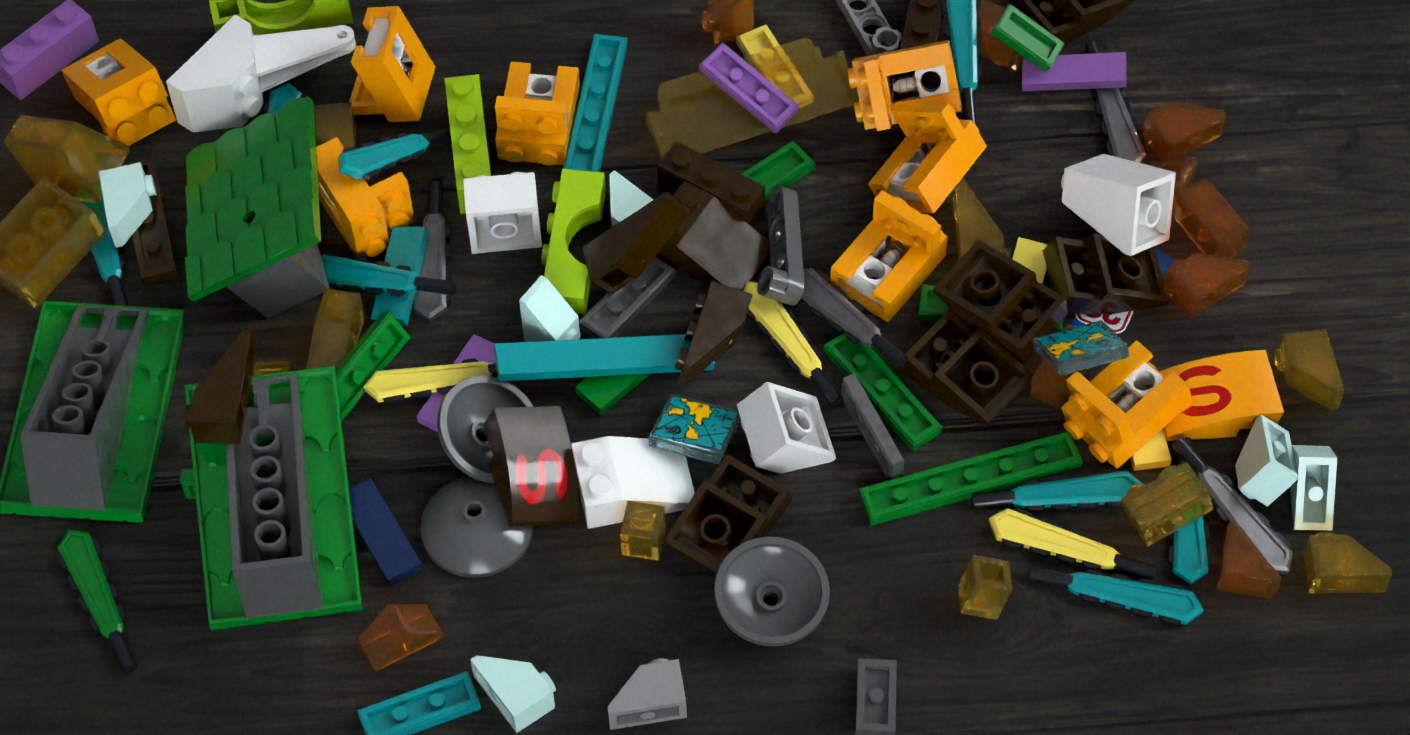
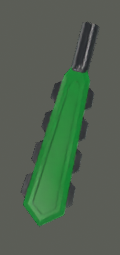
M68 529L57 546L59 552L56 557L62 569L70 572L68 581L73 591L81 593L78 600L84 612L92 614L89 622L94 632L101 633L110 642L123 673H132L137 669V664L124 637L123 623L126 620V615L123 607L115 603L119 596L114 584L107 582L111 575L106 562L99 560L102 551L98 540L91 538L88 532Z

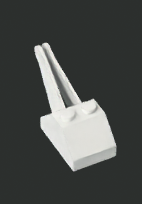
M234 15L166 81L177 122L193 133L242 127L261 110L264 105V91L335 58L351 53L356 46L353 29L346 25L254 36L251 24Z

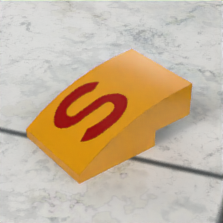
M1266 350L1243 351L1206 357L1159 371L1165 377L1173 371L1189 385L1193 401L1163 428L1166 441L1178 440L1181 437L1191 439L1236 437L1240 429H1252L1259 415L1262 414L1277 424L1284 413Z

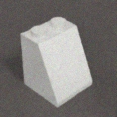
M1102 154L1064 168L1061 180V187L1063 189L1062 203L1102 234L1120 251L1132 256L1169 240L1176 172Z

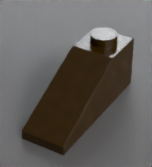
M244 329L197 386L194 391L192 405L186 406L185 426L191 428L195 443H241L257 355L252 329Z

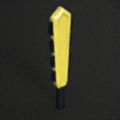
M747 281L743 291L753 294L746 316L758 322L757 329L765 338L773 340L772 347L779 355H786L788 358L787 364L793 372H800L804 377L811 379L831 407L839 405L843 401V397L822 371L821 353L816 346L808 344L809 336L803 327L796 326V317L791 309L784 308L781 302L759 295L757 292L758 282Z
M475 358L464 359L459 364H454L452 361L438 362L436 366H428L426 363L412 364L410 368L404 369L400 366H389L381 371H376L363 387L378 403L393 404L402 402L407 397L420 399L429 397L434 392H439L441 395L447 394L450 389L464 379L482 375L497 377L495 363L479 362Z
M1007 508L993 515L988 520L996 540L1001 541L1005 547L1016 550L1027 548L1030 549L1032 554L1041 557L1053 555L1057 557L1058 561L1070 565L1074 562L1082 563L1085 569L1096 571L1099 569H1118L1154 580L1158 566L1121 555L1114 548L1108 546L1106 540L1097 537L1088 539L1079 530L1073 528L1064 530L1059 528L1058 523L1046 518L1041 520L1035 519L1032 513L1019 508L1011 510Z

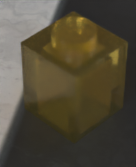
M627 501L620 531L622 555L659 561L666 530L665 506Z
M978 555L972 556L958 584L960 613L994 620L998 619L1012 591L1009 561Z

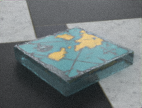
M1102 320L1033 338L1034 350L1060 376L1129 357L1128 344Z
M671 393L649 435L648 446L720 464L740 423L739 411Z

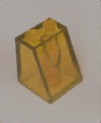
M26 115L19 116L3 141L43 196L98 203L103 195L99 171L121 167L130 152V148L127 145L75 121Z

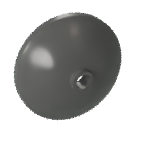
M482 375L464 379L445 395L437 416L438 435L445 453L462 472L479 481L495 483L489 468L493 453L483 425L493 408L534 407L521 390L507 381H498L497 377ZM476 433L482 436L483 442L476 437Z
M467 476L446 484L431 497L421 517L420 531L426 552L439 567L458 576L481 578L500 573L515 564L530 544L533 526L510 527L495 483L483 482ZM472 511L481 512L478 516L475 517L469 515V513Z
M760 537L742 543L725 557L716 575L714 597L721 618L738 636L758 645L784 646L805 638L817 628L828 607L830 587L824 567L818 558L806 547L786 538ZM767 597L774 598L777 601V603L775 605L770 606L765 604L763 600Z

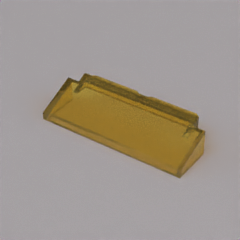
M802 38L743 58V60L799 105V111L782 128L853 106L854 102L859 101L856 89H851L847 72L848 65L843 50L823 59L819 45L814 47L810 39ZM701 71L660 84L657 90L658 96L655 98L660 111H650L644 116L660 159L664 157L675 141L704 154L772 132Z

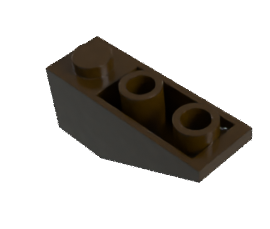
M666 191L583 246L590 280L610 294H613L640 277L689 214L688 207Z
M711 281L707 294L700 292L693 312L700 315L698 322L690 321L684 338L685 341L691 342L689 349L681 348L675 365V369L681 370L677 385L684 387L737 343L753 294Z

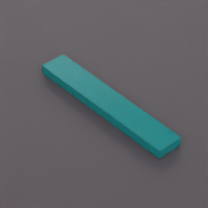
M594 34L563 169L600 172L627 51V37Z
M686 334L496 343L493 352L498 381L681 372V370L675 369V365L681 348L689 349L691 342L684 340ZM715 361L703 371L713 370Z

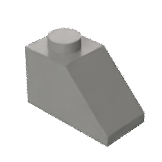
M659 658L637 668L607 706L610 730L687 718L686 697L679 659L668 660Z

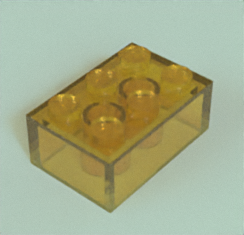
M43 176L0 222V284L33 309H36L107 232L94 211Z

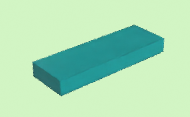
M393 227L384 262H388L393 268L399 265L409 266L413 272L420 276L429 237L426 227ZM385 291L380 295H376L370 320L374 323L382 312H390L401 326H408L416 292L411 294L405 293L401 297L391 296L389 292Z
M465 671L359 709L357 712L365 735H411L481 709V705L469 673Z

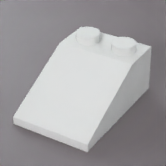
M606 436L571 443L577 483L588 529L681 511L686 508L695 494L682 442L666 439Z

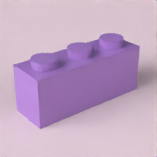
M72 0L63 2L0 49V83L20 101L99 42L92 17Z

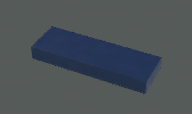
M369 478L349 488L353 525L388 585L391 586L423 570L420 559L373 480Z

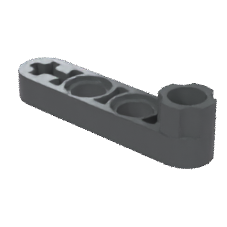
M777 185L771 191L767 202L771 266H766L761 272V277L757 284V292L763 297L794 306L801 299L804 290L798 195L793 189Z

